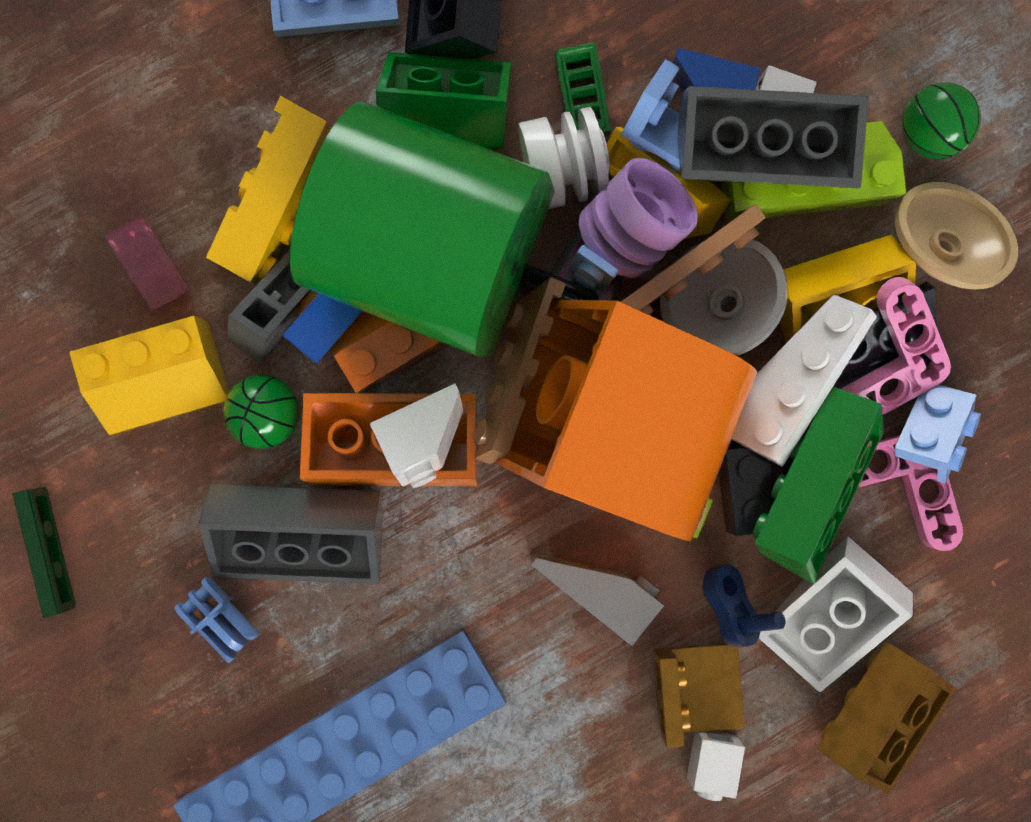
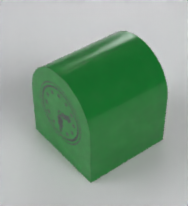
M362 101L351 105L339 117L328 133L306 180L291 238L290 269L293 280L303 288L475 356L491 357L555 193L550 175L545 170Z

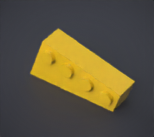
M280 96L274 108V111L281 114L274 131L270 133L264 130L257 145L261 149L260 162L257 168L245 171L239 184L238 196L242 199L239 207L232 205L228 208L206 256L209 260L254 285H257L280 261L277 258L285 244L287 246L291 245L294 221L306 180L315 158L331 130L327 121Z

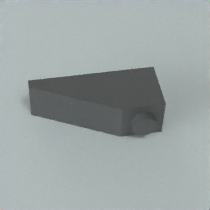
M290 250L229 314L227 341L261 364L284 339L283 334L303 313L316 292L303 288L294 282L290 269Z

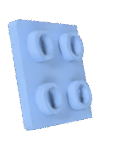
M665 59L644 90L621 135L629 139L637 149L652 152L667 161L672 169L680 172L677 141L679 113L668 107L679 85L672 81L680 67Z

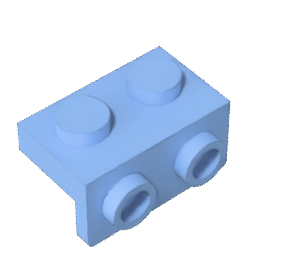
M938 385L919 395L895 446V456L937 469V481L946 483L951 470L959 472L967 451L966 447L961 446L965 436L973 438L977 430L981 413L974 412L976 395L943 385Z

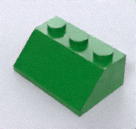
M388 52L376 89V106L487 149L494 147L504 148L511 62Z

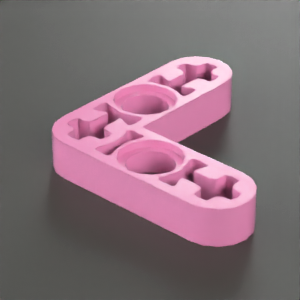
M895 277L886 281L879 289L876 298L878 308L899 357L841 388L867 399L869 398L866 394L869 393L875 402L882 404V415L938 386L947 378L951 369L950 359L923 292L904 277ZM902 292L905 293L902 296L903 304L910 311L904 313L895 305L898 303L897 295ZM916 324H923L921 336L913 342H905V334L908 329ZM923 353L932 360L929 363L930 369L925 371L926 365L923 358L919 356ZM892 378L898 379V386L895 391L888 395H880L881 386L887 380Z
M900 435L880 440L876 450H881L885 453L888 460L887 467L878 474L873 473L868 467L859 487L902 476L921 542L927 547L940 551H949L956 548L962 540L963 527L949 477L946 483L937 481V469L896 457L893 445L897 444ZM927 479L935 481L939 488L937 498L930 503L924 502L919 495L920 485ZM944 508V512H935L936 516L925 514V510ZM937 520L939 524L948 526V531L942 534L943 541L932 536V531L938 529Z

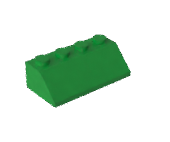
M832 387L813 417L806 436L802 435L791 452L790 459L794 461L788 474H780L774 485L772 498L775 501L769 514L762 513L753 531V537L757 538L755 545L761 554L813 584L884 434L881 403L836 387Z

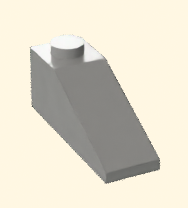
M535 554L530 560L531 565L631 646L664 607L659 599L655 597L660 590L642 575H639L634 580L623 572Z

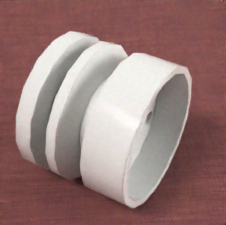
M591 107L578 110L579 130L576 129L570 111L562 113L561 134L554 135L547 117L518 123L523 162L545 170L550 175L555 193L549 209L565 206L566 185L572 184L579 202L588 200V180L595 197L603 189H607L609 183L608 171H610L609 154L603 131L599 128Z

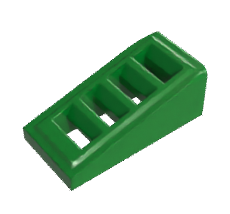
M592 42L556 50L554 64L564 112L570 111L576 129L579 130L575 118L578 117V110L591 107L594 113L598 112L599 119L597 122L603 134L611 133L596 43ZM587 63H588V66H587V67H582V68H577V69H572V70H568V71H567V67H572V66H577V65H582V64H587ZM591 78L592 84L570 88V82ZM591 96L595 97V102L573 106L572 100Z

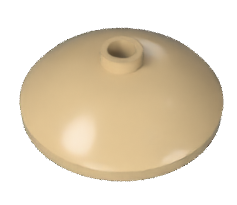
M945 182L920 184L908 191L896 208L895 228L903 249L916 261V265L922 271L940 282L965 289H986L1002 282L1016 266L1018 243L1009 222L993 204L967 188Z

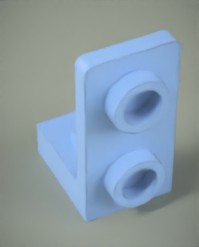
M586 244L580 247L569 265V268L575 272L572 275L573 278L582 286L591 290L597 287L603 291L619 272L617 268L591 251Z

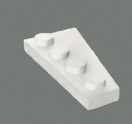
M833 295L756 374L731 440L783 467L877 316L872 309Z

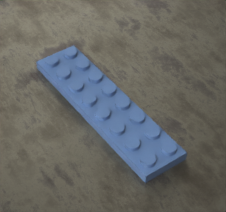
M463 628L178 799L173 807L182 822H310L506 704V698Z

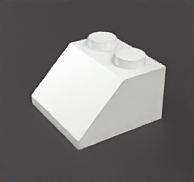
M452 384L370 423L391 471L402 487L409 483L412 488L422 486L437 477L435 471L443 468L463 413L460 393L456 384Z

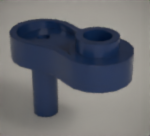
M726 564L707 570L703 578V593L716 613L722 637L731 647L738 648L754 645L759 639L760 632L779 630L785 627V616L781 612L756 613L748 600L742 576L734 566Z

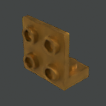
M723 643L653 649L659 728L667 748L684 746L683 733L744 728L738 648Z

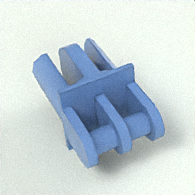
M205 577L201 581L203 586L197 591L191 590L188 593L189 599L184 604L179 602L175 605L174 609L192 629L190 631L191 634L198 631L227 663H230L236 658V651L238 652L248 643V639L254 640L257 638L260 632L231 603L234 597H229L211 578ZM210 595L219 603L215 608L206 600ZM197 608L206 616L202 621L193 613Z

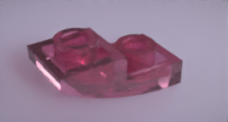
M143 215L104 235L152 312L190 291Z

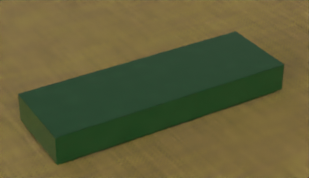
M44 487L12 493L42 617L47 618L74 609L76 604L48 490Z

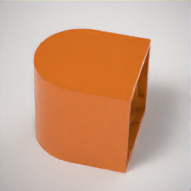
M551 300L547 316L554 318L549 335L543 336L538 347L534 350L532 358L540 362L535 377L532 378L528 387L520 392L519 396L526 399V404L509 454L493 463L548 490L659 532L691 542L753 385L757 370L734 354L619 301Z

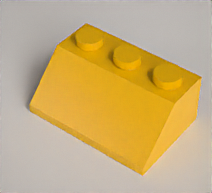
M890 234L783 269L787 279L788 299L784 314L779 323L785 341L787 343L833 295L870 309L878 307L876 300L878 291L889 279L904 277L915 284L916 261L906 253L902 245Z
M190 316L69 352L80 392L109 435L223 403L229 393L209 321L196 316Z

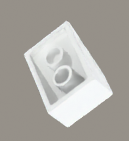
M847 536L827 555L815 583L813 584L804 579L775 611L781 612L785 616V627L779 630L760 632L759 639L816 690L821 692L913 616V592Z

